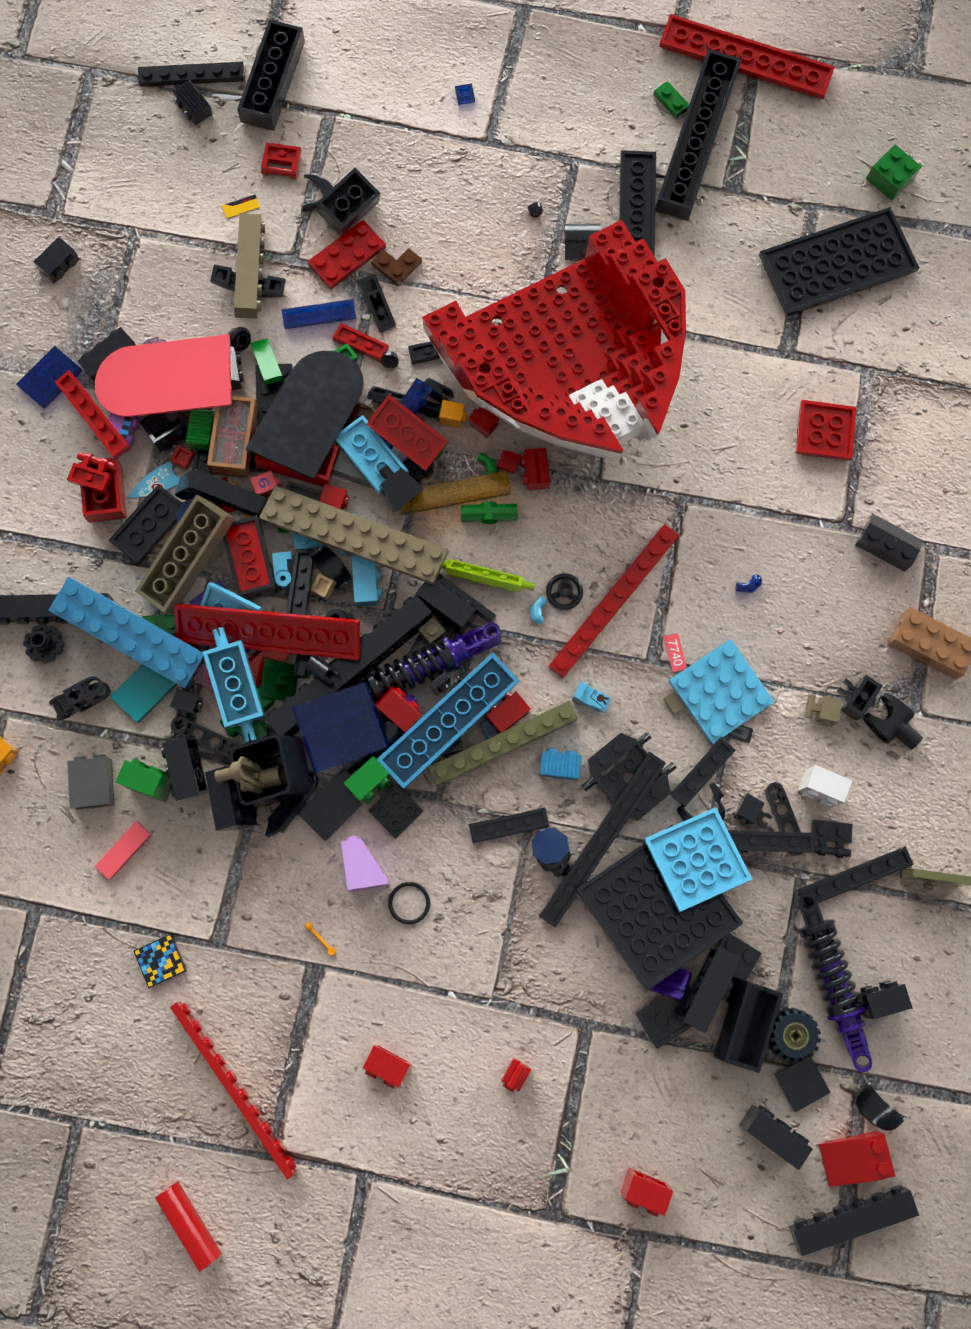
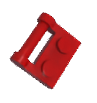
M266 142L261 174L290 176L291 179H297L302 153L301 147ZM269 163L289 165L292 168L271 167Z

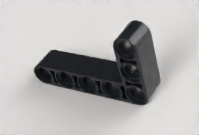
M191 470L181 476L175 492V496L183 500L199 495L252 517L258 516V518L268 501V498L199 470Z

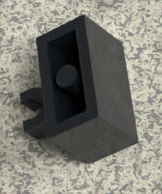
M867 675L859 679L855 687L851 681L845 679L842 683L849 690H844L841 687L837 690L839 694L848 696L841 711L855 721L861 719L883 685Z

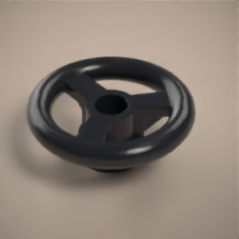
M561 573L549 580L546 586V596L554 607L561 610L572 609L582 600L583 586L575 576ZM560 579H563V581L558 585L557 592L551 593L552 586L554 585V583ZM569 580L574 582L577 586V596L572 593L573 586L570 582H568ZM563 588H566V589L568 590V592H567V593H563V592H562V589H563ZM568 597L573 602L560 604L554 599Z

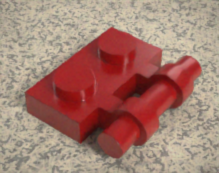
M79 452L77 459L81 460L82 463L81 465L73 463L67 481L105 494L111 479V475L105 471L107 469L114 471L116 464L106 458L100 459L94 457L93 454ZM91 464H94V465H97L98 468H97V470H96V469L90 468L89 466H90Z

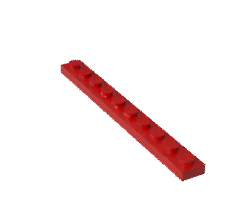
M666 524L661 527L548 667L561 678L567 675L676 541L679 534Z
M181 1001L176 1002L170 1009L288 1180L297 1172L294 1160L290 1156L287 1158L283 1152L285 1148L281 1141L274 1139L271 1134L273 1130L270 1125L261 1120L259 1109L256 1105H251L246 1090L238 1086L236 1075L231 1070H227L224 1065L226 1061L220 1053L216 1054L213 1049L214 1044L208 1036L205 1038L201 1032L203 1030L201 1024L197 1020L192 1019L190 1016L191 1010L186 1003L182 1004Z

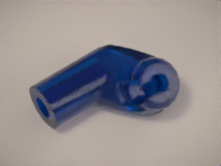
M754 574L747 583L736 582L735 591L753 593L762 584L761 576Z

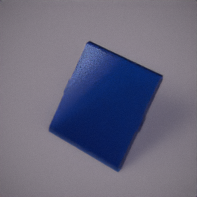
M367 682L338 692L327 693L323 697L292 707L314 773L345 762H354L359 757L390 747Z

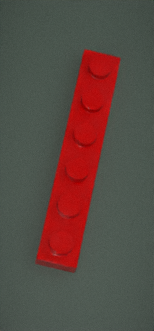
M68 370L55 381L116 460L131 448L72 372Z

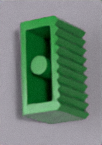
M191 410L186 444L189 449L209 451L215 416L214 410Z

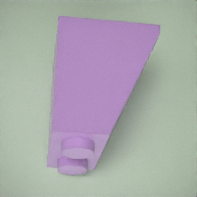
M357 836L346 837V841L341 842L348 891L352 892L390 885V881L362 839H359Z

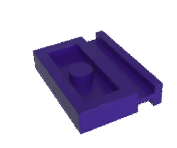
M680 968L649 991L683 1001V996L687 991L692 973Z

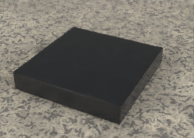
M808 1056L805 1061L798 1060V1062H794L774 1074L794 1112L831 1093L813 1059Z

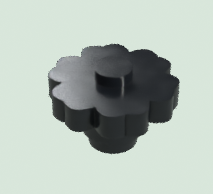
M44 624L32 627V633L25 635V640L23 641V645L27 648L25 654L35 662L39 660L44 664L53 662L56 659V655H60L63 652L65 643L60 640L62 634L54 626L47 627Z

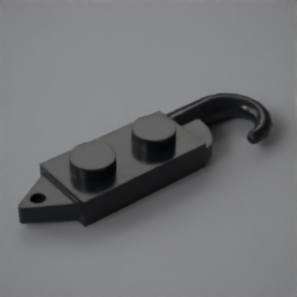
M309 771L310 777H312L310 793L282 801L267 819L266 837L269 838L279 832L283 833L305 806L307 799L315 791L319 783L318 775L315 772Z

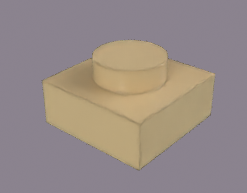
M318 574L311 587V591L328 599L337 582Z

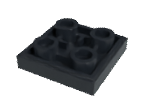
M397 783L368 810L395 839L424 812Z

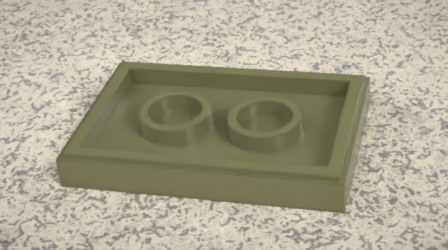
M920 869L902 870L900 872L901 879L958 887L971 885L970 876Z

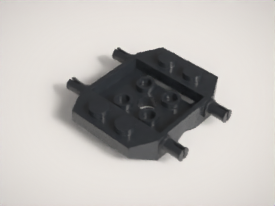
M645 732L639 739L632 738L623 733L617 735L587 760L590 777L581 787L587 792L593 785H597L613 805L627 785V782L623 780V774L629 772L633 775L647 755L643 745L651 739L649 733ZM629 751L632 752L606 775H601ZM673 762L660 771L630 816V819L638 821L671 794L668 775L677 769L676 766H673Z

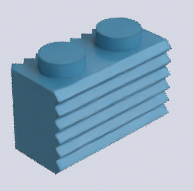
M547 748L546 751H542L539 776L579 780L582 755H577L576 751H566L565 754L558 753V749Z

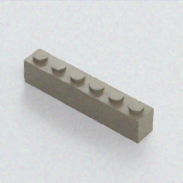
M240 213L234 296L235 318L257 319V313L261 312V300H258V296H262V284H259V280H263V269H260V264H264V253H261V249L265 247V238L262 237V233L265 234V222H262V214Z

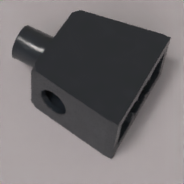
M385 465L378 471L385 479L379 485V488L393 513L424 489L402 468L394 473L388 465Z

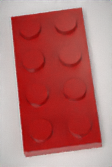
M361 220L308 261V265L332 290L386 248V244L364 220Z
M391 395L386 397L366 424L425 471L428 470L449 442Z

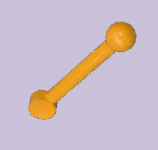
M307 922L305 928L310 930L324 945L329 955H334L336 952L335 948L330 947L315 931L311 922Z

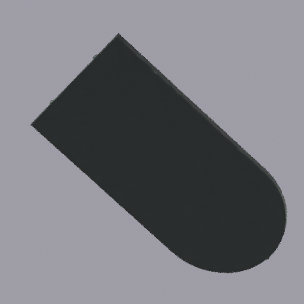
M317 351L299 360L254 433L246 450L314 480L362 395L364 381L358 365L348 356L335 351Z

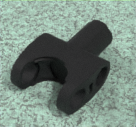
M884 693L881 700L885 703L888 710L887 718L880 719L870 713H866L863 716L865 724L883 742L889 744L897 737L910 750L914 749L922 741L923 737L908 724L914 717L913 711L895 696Z

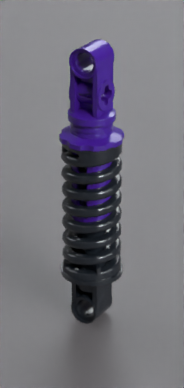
M491 622L462 636L457 635L455 639L450 641L444 636L438 640V643L433 642L431 644V650L424 646L421 648L422 654L415 650L412 652V658L409 655H404L403 662L395 659L393 661L394 669L389 663L384 664L385 674L379 667L375 668V670L365 671L366 679L347 686L342 690L341 697L345 706L350 710H355L374 700L378 702L392 686L395 689L399 687L402 691L406 692L405 683H408L410 688L414 689L416 688V681L423 685L426 682L425 677L428 676L429 680L432 681L435 679L434 673L437 672L440 676L444 673L443 669L447 673L459 670V662L468 661L470 657L481 654L485 650L501 643L500 627L498 624ZM355 696L352 700H348L349 697Z
M804 893L800 896L798 904L805 926L797 931L801 938L811 940L804 944V948L815 949V952L809 953L807 957L810 960L818 958L819 961L812 964L811 969L819 970L820 974L815 975V980H822L823 984L819 985L818 989L819 991L825 990L827 994L822 996V1001L830 1002V1006L825 1009L828 1015L827 1019L835 1020L838 1026L836 1028L837 1032L843 1033V1038L854 1067L860 1072H867L872 1067V1057L862 1029L865 1026V1022L861 1020L860 1013L865 1010V1006L857 1002L860 997L859 993L852 991L856 987L855 982L849 980L852 977V972L844 970L848 967L849 963L841 959L844 957L845 952L842 949H837L840 947L841 941L839 939H832L838 933L835 927V920H824L815 895ZM810 897L813 899L814 905L806 908L802 904V899ZM865 1056L869 1062L867 1065L862 1066L857 1063V1058Z

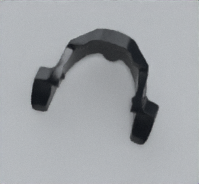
M712 782L709 786L714 794L713 798L718 804V812L724 822L725 809L721 802L724 794ZM683 806L677 808V812L683 821L693 818Z

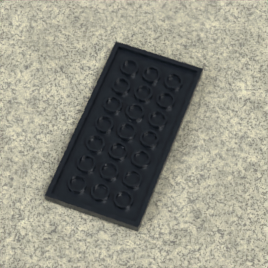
M891 207L762 250L759 253L786 316L917 272L920 268Z

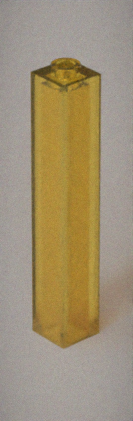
M505 471L423 487L424 489L400 508L401 515H407L510 495L511 486L508 472Z

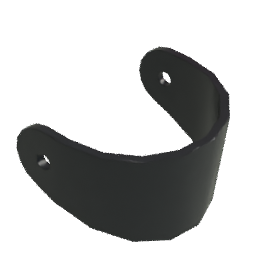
M323 546L310 556L323 576L337 582L334 587L336 591H339L351 581L352 578L347 567L329 548Z
M870 1080L855 1096V1103L861 1114L870 1123L882 1130H894L907 1118L905 1115L896 1112L876 1093L871 1086Z

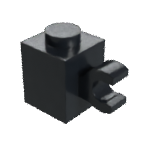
M749 793L742 797L733 816L737 817L736 820L739 823L747 826V824H754L757 820V824L761 828H767V825L762 822L763 817L769 820L772 819L769 813L761 811L765 803Z

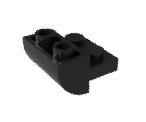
M600 223L564 224L565 261L585 259L589 235L601 230Z

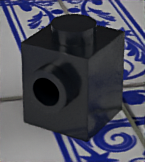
M177 688L170 707L179 711L178 714L189 718L192 715L196 717L197 712L200 713L202 710L203 702L199 695Z

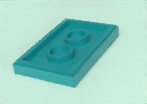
M142 664L110 697L139 723L178 684Z

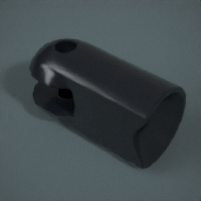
M430 377L422 385L421 393L441 404L443 400L449 401L441 395L442 393L450 398H454V393L450 388Z
M316 655L312 656L306 663L305 671L326 685H335L332 680L326 677V674L329 672L335 677L340 678V673L336 668Z

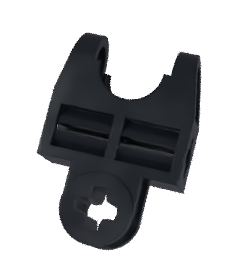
M91 676L63 690L64 694L51 699L49 705L53 706L57 714V720H64L76 712L82 713L108 698L110 687L98 677ZM94 680L98 681L97 683H93V684L89 685V683H90L91 681H94ZM103 686H105V694L102 696H98V694L103 690Z

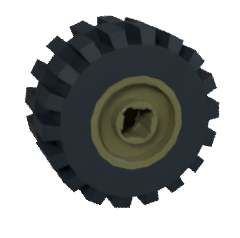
M785 1007L783 1010H778L769 1040V1048L776 1055L788 1061H805L807 1056L811 1058L813 1056L812 1051H817L819 1048L816 1046L817 1042H821V1039L818 1038V1034H821L820 1029H817L818 1023L813 1020L810 1014L796 1008Z

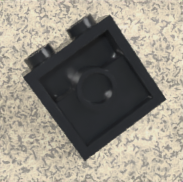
M178 412L148 415L139 421L159 452L171 449L172 444L179 440L183 441L187 437L188 426Z

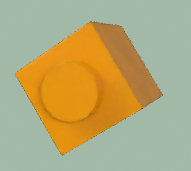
M443 400L439 416L440 424L461 428L462 422H466L468 411H465V404Z

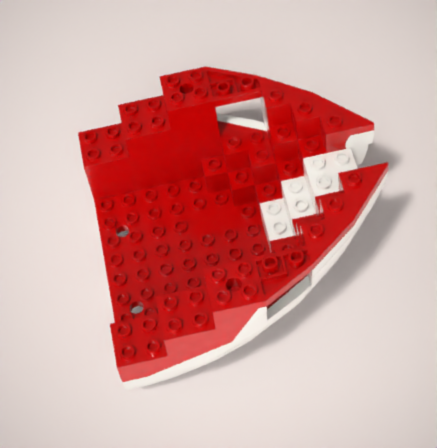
M620 220L589 235L585 259L466 317L457 301H454L423 316L422 321L426 335L451 377L465 391L466 395L480 407L485 408L515 429L556 446L605 459H613L622 455L623 449L620 444L634 437H637L640 441L646 439V441L652 438L656 439L660 433L680 377L686 337V296L683 285L667 259L665 258L657 262L645 240L641 239L635 242L624 222ZM563 287L567 292L560 294L557 292V289ZM494 319H500L502 321V324L494 325L492 321Z

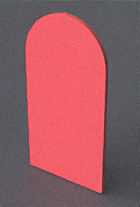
M225 334L120 348L111 353L102 362L95 378L97 398L105 409L121 417L232 406L230 335Z

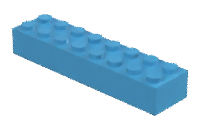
M67 578L48 610L183 688L189 689L205 663L202 651L73 578Z
M492 652L377 759L378 762L405 790L517 686L519 680Z

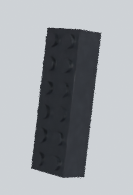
M269 19L237 108L240 122L272 131L275 130L305 43L302 27Z

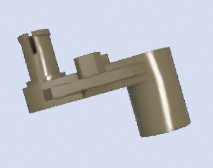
M244 756L240 757L238 761L232 762L229 768L215 771L217 782L222 783L223 781L233 779L240 783L241 791H250L257 795L261 794L265 789L287 783L282 765L263 770L258 763Z

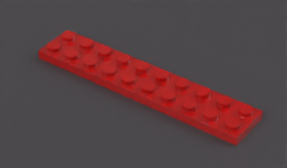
M673 14L669 16L659 44L661 48L701 61L705 60L708 49L740 58L742 60L738 73L822 100L825 97L835 66Z
M188 604L174 605L176 637L188 644L217 646L212 630L217 629L219 633L218 628L224 627L228 644L241 640L245 649L352 660L361 658L360 620Z

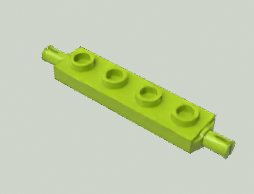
M454 559L444 561L442 568H445L446 574L454 578H464L474 583L480 582L490 587H499L510 592H520L522 588L534 591L535 583L525 581L524 577Z

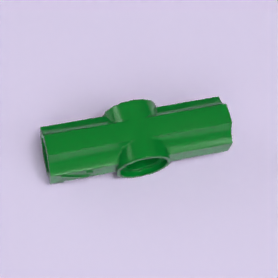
M486 501L478 505H461V522L495 524L498 521H517L518 519L517 504H497L493 501Z

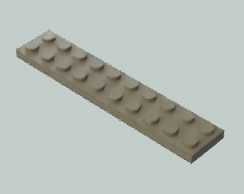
M276 485L259 517L265 523L434 585L449 553L448 548Z

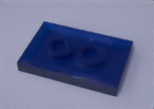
M54 346L16 385L45 409L62 392L55 381L68 370L75 377L83 370Z

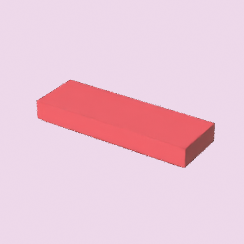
M136 821L95 867L111 880L152 834Z

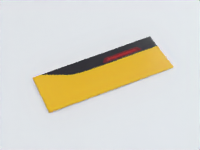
M255 194L222 205L226 218L260 207Z

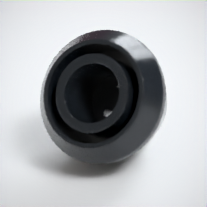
M236 327L228 332L230 335V346L234 347L237 352H242L249 347L251 334L247 328Z

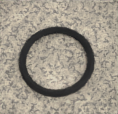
M405 882L393 889L389 896L388 906L390 913L397 921L403 924H415L423 920L430 908V898L426 889L418 883ZM402 887H416L425 895L426 907L423 914L417 919L404 920L393 909V897Z

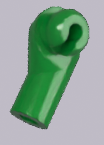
M481 452L477 461L486 465L487 471L485 475L489 478H494L498 472L496 461Z

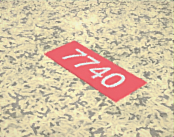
M678 633L663 636L672 672L685 670L687 666Z

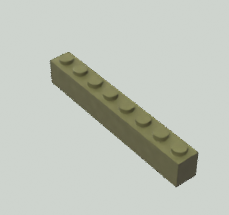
M567 701L428 767L436 786L439 787L576 722L578 717L570 701Z

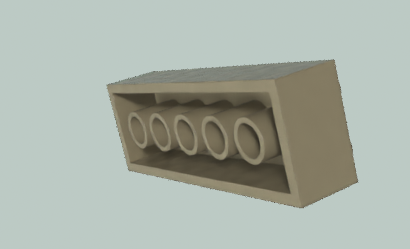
M196 495L135 592L162 612L174 614V605L182 603L235 518L209 499Z

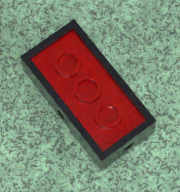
M258 516L234 521L223 539L237 595L250 600L278 593Z

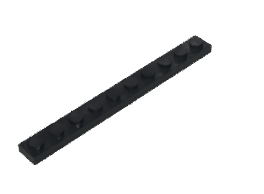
M650 751L647 753L538 915L540 918L556 928L578 895L575 890L587 882L666 764L665 761Z

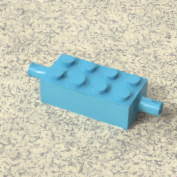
M224 627L218 628L219 633L217 629H214L212 633L217 647L203 651V655L224 727L227 729L237 726L241 727L244 742L255 741L257 738L252 723L266 717L244 644L241 640L228 644Z

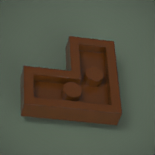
M408 248L396 260L383 249L371 261V264L399 287L422 263V258Z

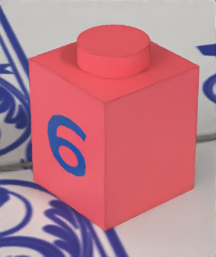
M272 471L250 478L255 493L266 498L270 497L275 485L281 486L278 476H273Z

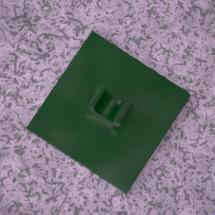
M264 658L259 696L284 701L290 695L294 696L296 694L298 678L293 676L295 665Z

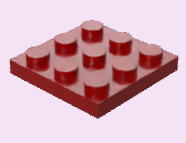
M801 400L795 454L851 461L857 407Z

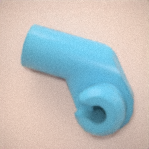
M542 596L530 607L531 620L536 624H541L544 621L541 609L547 603V600Z

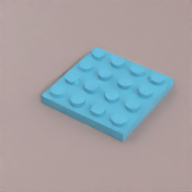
M731 639L668 680L711 745L774 703L772 697Z
M716 807L644 839L679 913L752 880Z

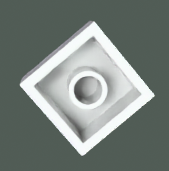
M814 765L805 770L798 792L803 793L802 796L807 799L813 800L815 798L821 801V805L831 808L845 802L852 780Z

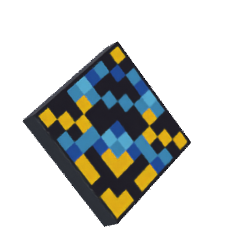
M169 934L134 950L148 988L187 971L173 934Z

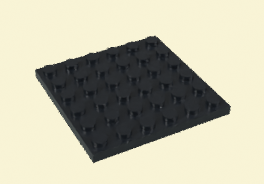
M645 843L575 890L645 992L743 924L723 894L679 913Z

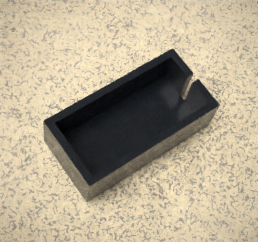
M737 977L714 1057L725 1063L760 1073L783 993Z

